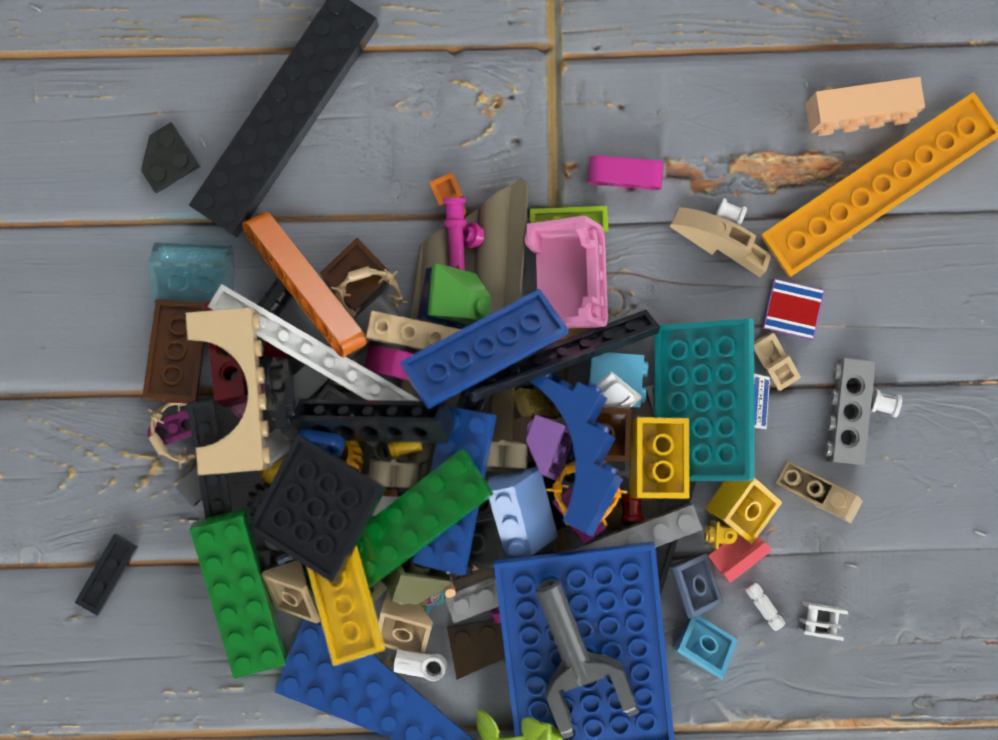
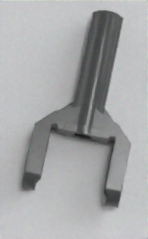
M551 579L539 584L535 588V592L562 659L546 686V698L562 738L572 737L574 733L571 725L572 718L561 690L565 692L605 678L606 674H609L623 711L629 717L639 714L636 700L621 661L604 654H593L587 651L560 580Z

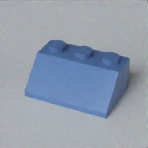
M538 466L488 477V485L494 493L489 500L506 559L531 556L558 537L543 475L540 473Z

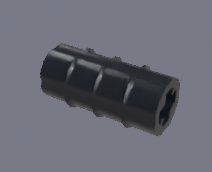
M277 278L257 305L278 317L293 296Z

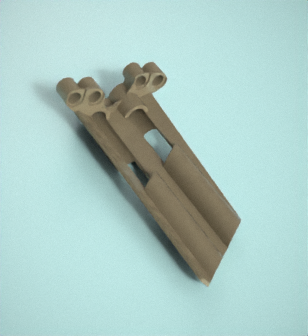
M522 178L493 194L477 210L464 218L467 220V225L474 222L484 229V240L479 247L470 249L464 246L465 271L477 274L491 296L489 315L522 298L525 252L524 236L526 233L529 183ZM443 227L419 246L409 319L461 330L469 325L427 315L433 263L449 266L448 228ZM405 347L404 351L416 354L421 350ZM400 379L399 388L417 398V391L412 383ZM516 387L491 395L484 413L497 415L486 473L502 468L527 469L528 443L512 442ZM461 392L444 401H446L448 406L456 407ZM421 443L423 451L401 455L400 459H397V457L392 458L391 454L389 460L370 459L369 476L386 487L412 488L430 474L436 443Z

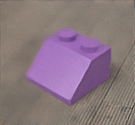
M535 415L534 420H531L527 426L526 435L528 436L526 441L540 473L556 481L563 471V466L566 464L573 445L572 437L567 426Z

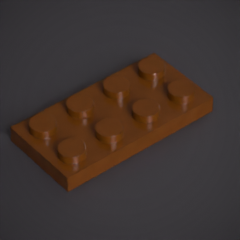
M156 299L142 395L144 401L186 404L187 402L197 401L205 341L188 340L186 313L205 311L204 302Z

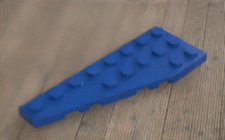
M303 619L275 693L393 740H475L459 725L445 716L440 709L426 700L421 693L396 672L381 662L376 655L371 654L333 666L322 624Z

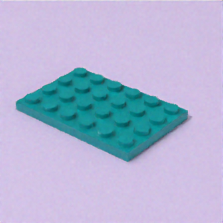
M743 318L659 325V333L655 335V418H689V481H755L754 319Z

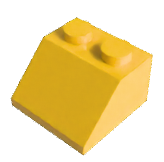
M757 479L755 481H724L704 509L725 526L734 529L743 539L753 544L782 502Z

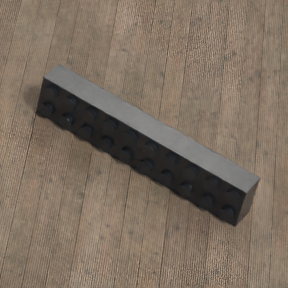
M350 0L325 1L189 203L190 207L238 238L243 230L242 223L252 217L378 29L379 25L375 16Z

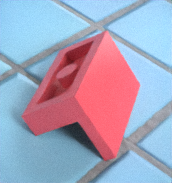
M737 534V539L734 543L721 544L719 549L712 551L708 554V557L728 582H732L772 550L759 536L751 544Z

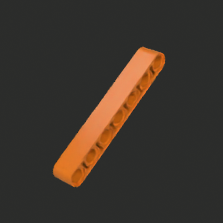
M265 211L244 221L242 228L248 240L335 352L343 358L365 346L366 338L361 328L272 215Z

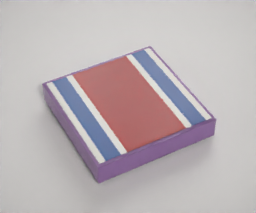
M774 278L762 329L814 340L825 290Z

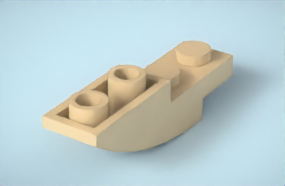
M682 207L676 210L670 224L672 229L711 255L718 249L758 277H761L766 272L772 255L754 243L757 235L738 224L714 214Z

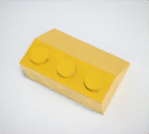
M637 417L631 419L629 498H689V418Z

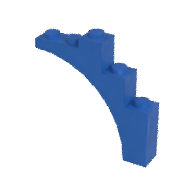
M548 374L529 382L540 388L554 402L565 419L573 441L576 458L575 483L571 502L563 521L585 534L593 536L623 481L621 477L616 475L617 469L603 463L615 438L608 434L609 428L596 422L608 398L601 394L602 388L591 382H588L587 385L578 382L576 387L563 380L558 384L551 380L553 375Z

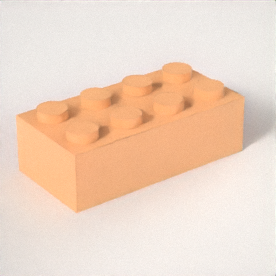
M920 77L816 91L805 103L810 133L818 132V136L833 134L834 130L843 129L844 132H853L859 130V126L869 125V129L885 126L884 123L894 122V125L906 124L910 122L911 118L917 117V114L925 108Z

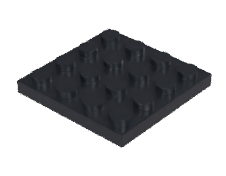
M297 434L248 529L331 583H337L387 487L303 435Z

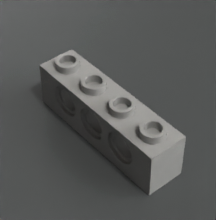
M842 358L834 365L833 378L836 379V388L832 389L830 403L834 406L833 415H829L827 425L828 430H831L830 441H826L825 456H828L827 462L865 466L876 364L874 361ZM849 379H853L857 384V389L854 393L847 390L846 384ZM846 405H851L854 409V415L851 419L846 418L844 415ZM845 430L851 434V441L847 445L841 441V434Z

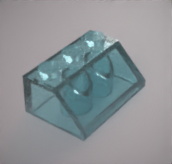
M154 243L148 263L155 303L156 299L207 302L213 299L221 284L231 290L234 289L235 265L233 246Z

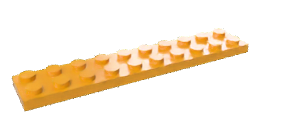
M972 92L760 236L790 278L998 138V126L975 92Z

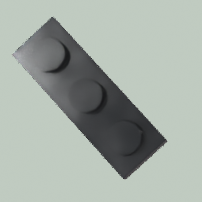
M117 533L114 534L74 603L96 616L100 615L139 546Z

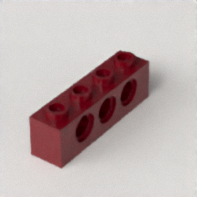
M211 301L204 302L205 311H214L208 307ZM208 342L214 401L224 408L247 403L248 385L240 364L231 354L228 355L225 349ZM238 371L237 376L231 380L232 374Z

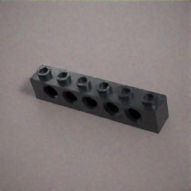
M300 399L295 409L296 415L292 416L291 419L298 432L302 429L329 432L341 436L345 441L448 443L455 424L446 401H442L427 409L423 401Z

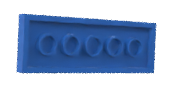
M538 289L400 361V364L427 409L562 338L568 334V328L542 290Z
M448 406L455 424L449 442L436 443L431 472L463 449L466 450L483 478H485L497 415ZM479 506L414 555L413 563L459 575H466Z

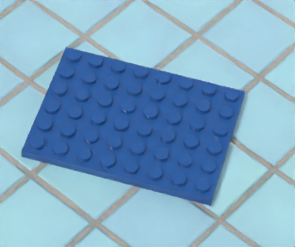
M654 541L494 561L515 737L523 736L522 720L527 717L558 729L546 698V686L562 659L535 592V588L542 582L556 579L560 580L587 651L593 654H604L621 661L639 710V714L630 717L623 711L609 674H606L605 678L565 692L561 690L572 718L571 725L574 736L563 740H674Z

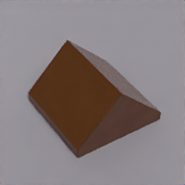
M602 408L596 422L609 428L608 434L615 438L604 461L630 462L631 409Z

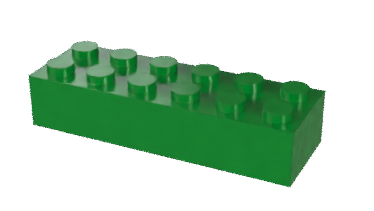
M245 508L194 521L190 527L193 544L234 679L285 666L287 652L273 603L261 576L263 569L252 531L248 529L250 524Z

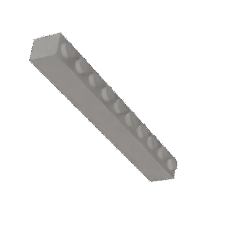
M689 503L593 539L586 545L583 543L559 553L654 541L656 548L703 529L693 504ZM496 577L455 591V596L451 598L445 597L454 623L499 607Z

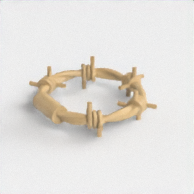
M367 266L348 272V276L340 286L336 288L331 287V290H336L335 295L338 301L353 319L358 316L357 312L360 308L354 311L353 308H348L344 303V296L351 297V294L346 293L345 287L350 281L354 282L371 275L382 277L378 283L384 280L394 287L395 294L388 295V297L392 298V305L395 308H399L401 304H407V301H403L398 283L394 278L398 273L397 271L391 274L387 269L378 271Z
M167 402L156 411L148 408L152 412L150 416L151 437L148 439L159 456L162 454L171 460L179 462V469H182V464L195 459V453L187 455V448H184V453H179V455L168 453V449L158 433H155L157 422L165 423L160 419L167 407L178 405V412H180V406H185L186 403Z

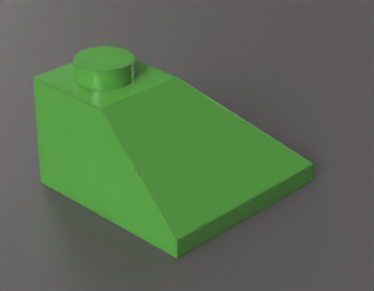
M433 263L428 316L471 325L489 315L491 296L477 274Z

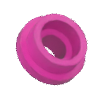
M471 222L464 227V246L471 249L482 244L484 229L477 223Z

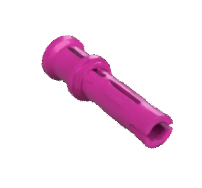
M466 198L443 199V203L446 204V220L444 225L445 228H448L449 267L456 268L457 266L458 269L465 271L463 227L467 225V220L464 219V203H466Z

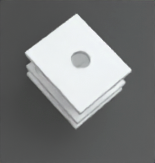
M802 601V605L808 608L807 618H799V621L806 624V627H798V631L805 635L844 641V637L837 634V628L841 629V625L838 624L839 614L848 615L847 610L840 607ZM818 610L830 612L828 622L817 620ZM816 626L827 628V632L815 630Z

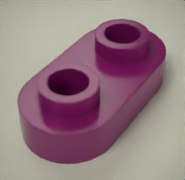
M182 411L160 419L165 422L164 424L157 422L155 433L159 435L161 428L167 431V435L161 438L165 446L192 436L191 429H185L183 426V422L189 419L188 411ZM149 426L148 432H147L148 438L151 437V436H150V434H151L150 426Z

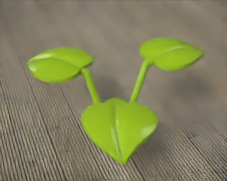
M481 709L476 710L477 729L481 740H563L557 728L538 722L530 717L522 720L523 736L501 738L498 726L492 717Z

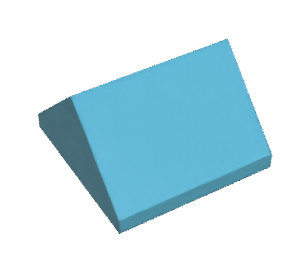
M698 615L688 619L672 646L680 654L720 679H723L738 639Z

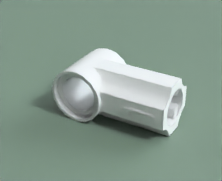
M397 649L394 672L424 677L429 681H437L443 677L447 670V661L440 654H426ZM431 661L438 662L441 666V672L432 673L428 668V663Z

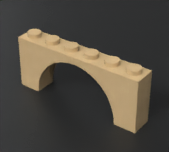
M253 308L186 313L188 340L210 342L225 349L240 364L248 385L247 407L237 427L224 439L209 446L196 448L198 475L267 469V464L271 463L270 448L265 446V437L269 436L268 421H263V410L267 409L266 395L261 394V383L265 382L264 368L259 367V356L263 355L262 342L257 340V330L261 328L259 313L255 314V309Z

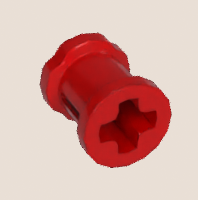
M621 494V499H623L622 521H643L644 516L641 515V499L643 498H629V494Z

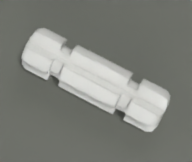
M754 583L746 589L747 594L751 599L755 600L754 604L763 617L769 620L768 624L774 631L781 629L785 625V621L781 615H777L778 611L767 595L763 594L764 591L760 585Z

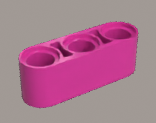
M590 156L588 183L600 186L660 190L662 189L664 162L612 156Z
M369 345L364 368L375 374L410 381L401 368L400 361L414 354Z

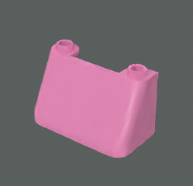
M586 216L527 224L524 240L526 246L533 253H536L537 290H542L567 328L605 327L608 322L605 234L602 226Z

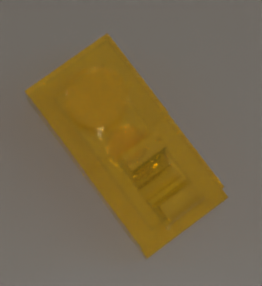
M518 388L512 394L521 416L531 417V419H534L535 415L546 419L562 417L554 402L543 391Z

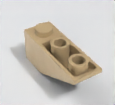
M787 461L776 482L780 487L850 524L863 502L856 494Z

